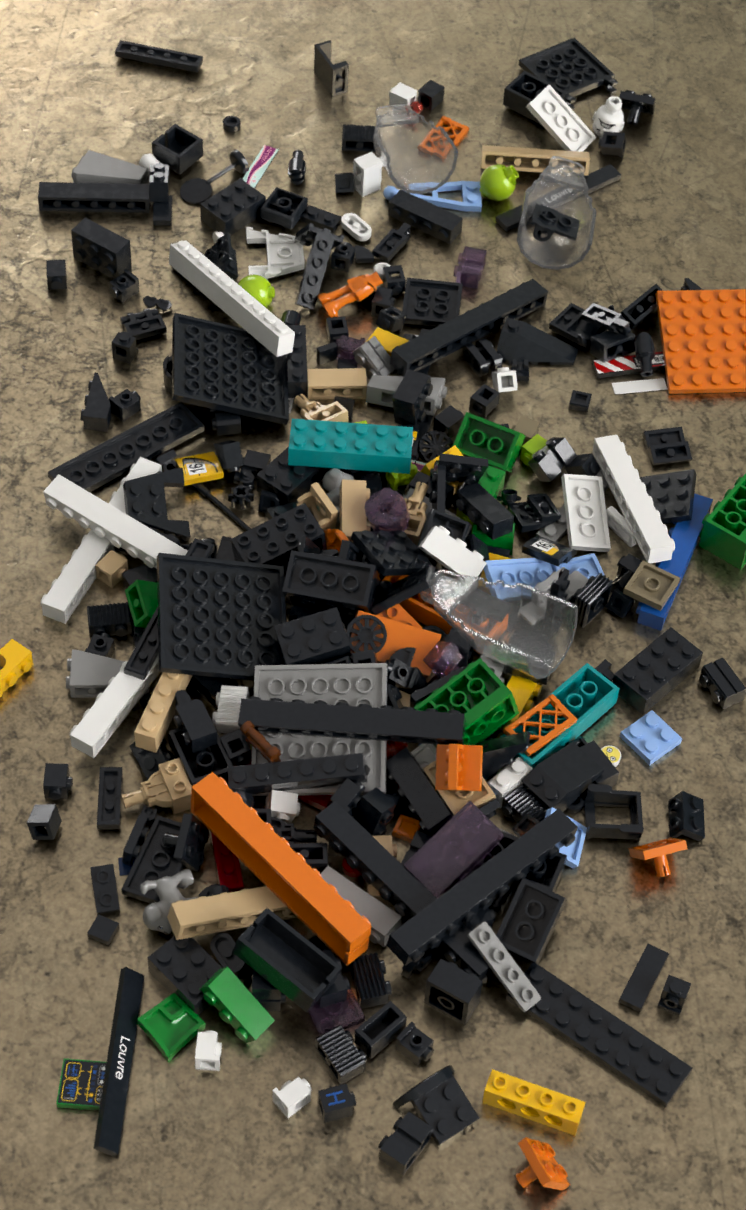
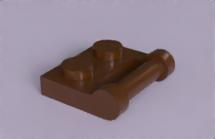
M246 721L240 728L245 739L269 763L281 762L279 758L281 751L276 746L271 745L254 728V724L251 721Z

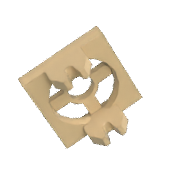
M319 483L311 484L310 492L300 496L297 499L298 503L296 506L305 503L323 531L335 529L338 510Z

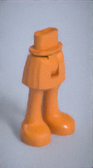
M374 272L371 275L367 273L347 280L348 284L329 293L317 295L329 318L338 317V311L343 306L354 301L360 302L372 294L374 290L376 291V287L383 283L378 273Z

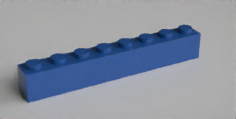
M694 493L691 520L673 523L676 526L675 528L671 527L669 531L670 538L675 542L671 560L656 562L655 566L680 577V582L661 611L639 602L636 609V614H639L637 623L660 631L662 630L699 540L700 531L704 527L702 521L706 514L710 513L713 499Z

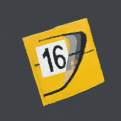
M214 451L175 459L178 468H183L184 486L224 478V472Z

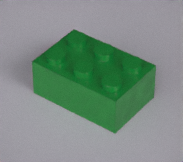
M466 412L453 446L456 445L464 455L488 459V464L511 473L526 435Z

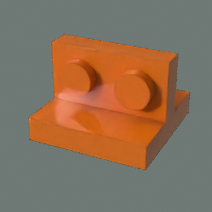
M437 744L435 790L482 791L483 746Z

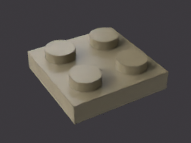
M643 560L625 586L623 593L661 611L678 586L680 577Z

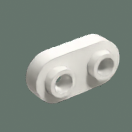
M347 213L342 216L341 226L358 241H367L371 238V227L358 215Z

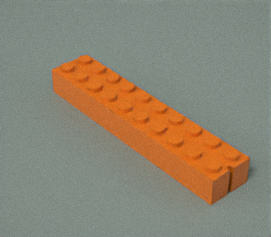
M211 772L192 786L191 812L329 949L331 948L332 952L347 966L368 949L372 927L369 920L355 911L352 903L346 899L344 900L338 894L337 889L322 878L317 869H312L306 863L305 858L290 847L285 838H280L274 832L273 827L259 817L253 807H248L243 802L240 794L233 792L222 777H218L215 773Z

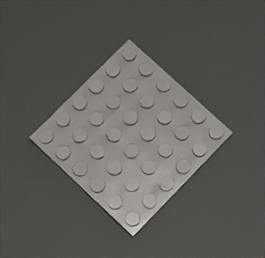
M387 663L255 666L254 697H259L261 700L279 698L284 702H292L294 699L303 700L305 703L323 701L328 705H336L339 702L347 703L349 706L368 704L372 708H380L387 705L388 666ZM260 732L271 745L276 746L281 751L279 756L281 761L363 753L367 772V782L361 783L365 787L363 794L365 795L376 787L386 794L387 741ZM252 746L251 765L269 763ZM341 785L284 792L296 793L298 795H334ZM260 793V794H251V795H252V796H268L269 793Z

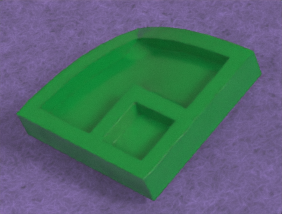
M175 993L137 1019V1025L148 1035L168 1062L198 1032L205 1029V1022Z

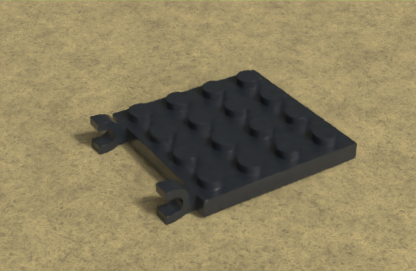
M575 37L519 59V66L524 71L567 92L566 104L573 111L575 107L572 103L576 102L574 97L604 84L610 95L617 93V90L614 88L615 85H618V81L614 79L615 74Z

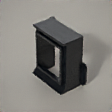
M589 784L584 798V824L587 827L585 840L594 837L629 839L639 842L644 831L641 792L612 790L610 785ZM595 806L629 808L630 824H596Z

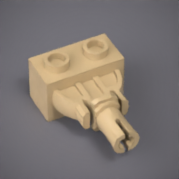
M304 394L297 395L294 399V403L301 408V416L306 420L349 423L348 410L338 401L329 405H322L320 402L309 401Z
M416 482L411 497L408 499L404 498L402 505L398 506L394 511L387 509L380 527L381 530L404 531L411 541L418 546L427 519L425 513L427 504L423 500L429 486L423 482L422 485L421 482Z
M180 758L158 764L159 771L153 773L148 781L141 782L140 790L121 795L124 808L127 809L144 803L149 807L155 805L171 807L174 814L191 809L192 786Z

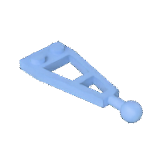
M456 181L409 186L408 190H403L442 208L470 212H481L482 209L481 192L479 190L480 182ZM387 186L383 191V195L387 200H391L399 190L394 186ZM462 190V202L438 198V192ZM431 193V196L420 195V194Z

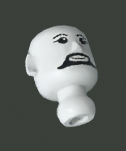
M616 96L609 97L606 100V104L600 106L594 112L592 119L594 120L593 130L597 136L603 138L604 132L619 133L622 131L625 122H623L624 115L621 110L622 101Z

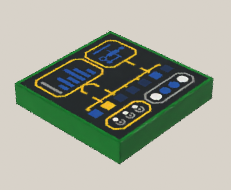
M64 1058L56 1103L57 1107L99 1111L106 1062Z

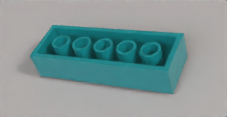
M292 418L288 465L410 474L413 427Z
M586 663L551 693L578 719L577 722L529 757L525 753L519 752L514 759L520 757L534 768L548 757L566 747L568 742L580 736L617 703L620 688ZM549 704L543 710L555 711V708ZM539 714L533 715L526 721L539 722ZM542 714L541 723L554 724L555 715ZM557 716V724H562L566 721L563 716ZM519 725L514 731L522 733L523 725ZM526 726L525 732L529 731L530 735H538L539 727ZM541 727V736H545L553 728ZM530 739V740H529V743H530L529 746H531L532 744H534V743L537 742L538 740H531V739Z

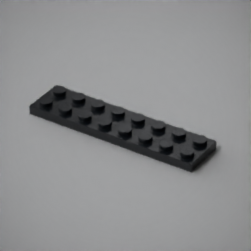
M180 402L48 471V477L53 481L59 474L86 491L91 492L130 471L132 464H136L140 457L151 460L204 431V425Z
M533 962L524 974L541 996V1000L527 1010L526 1013L666 1107L690 1075L693 1068ZM508 993L506 1000L520 1008L515 1002V1000L512 998V996Z

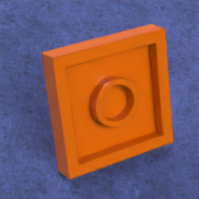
M667 838L628 849L630 857L642 860L653 858L656 877H663L665 874H671L666 855L686 850L687 844L686 840Z

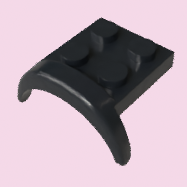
M570 303L549 323L550 330L584 348L591 347V336L607 331L583 320L581 314L585 310L573 303ZM610 305L608 309L614 311V306Z
M451 1065L432 1074L393 1102V1106L398 1109L411 1101L422 1121L433 1127L432 1137L437 1145L442 1144L480 1119L452 1073L455 1070Z

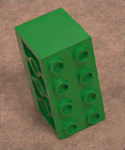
M746 474L737 479L733 489L727 490L723 500L715 504L713 512L706 514L702 521L704 527L699 535L701 538L699 546L739 570L746 564Z
M481 658L471 662L465 670L458 675L452 676L445 685L435 689L429 697L418 702L413 707L416 711H425V709L431 708L439 712L447 713L449 710H457L461 714H465L464 745H478L519 714L512 692Z

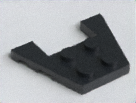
M176 468L125 481L123 490L126 514L149 528H156L164 531L166 535L173 534L181 537V540L189 541V521L168 520L164 487H183V468Z

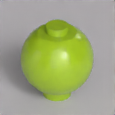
M501 164L489 166L484 170L480 178L479 190L483 197L493 201L507 199L515 190V180L519 178L518 172L512 165L509 167Z
M248 275L238 283L266 308L270 305L272 298L275 297L274 287L263 276Z

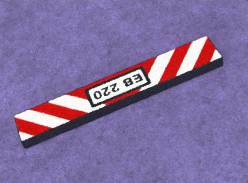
M663 351L655 352V358L652 360L653 371L665 370ZM636 355L616 357V359L605 363L599 359L592 362L597 379L641 373L640 361L636 359Z

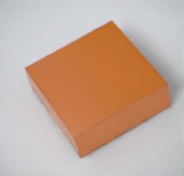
M400 814L392 831V836L411 843L416 831H419L421 827L420 821Z

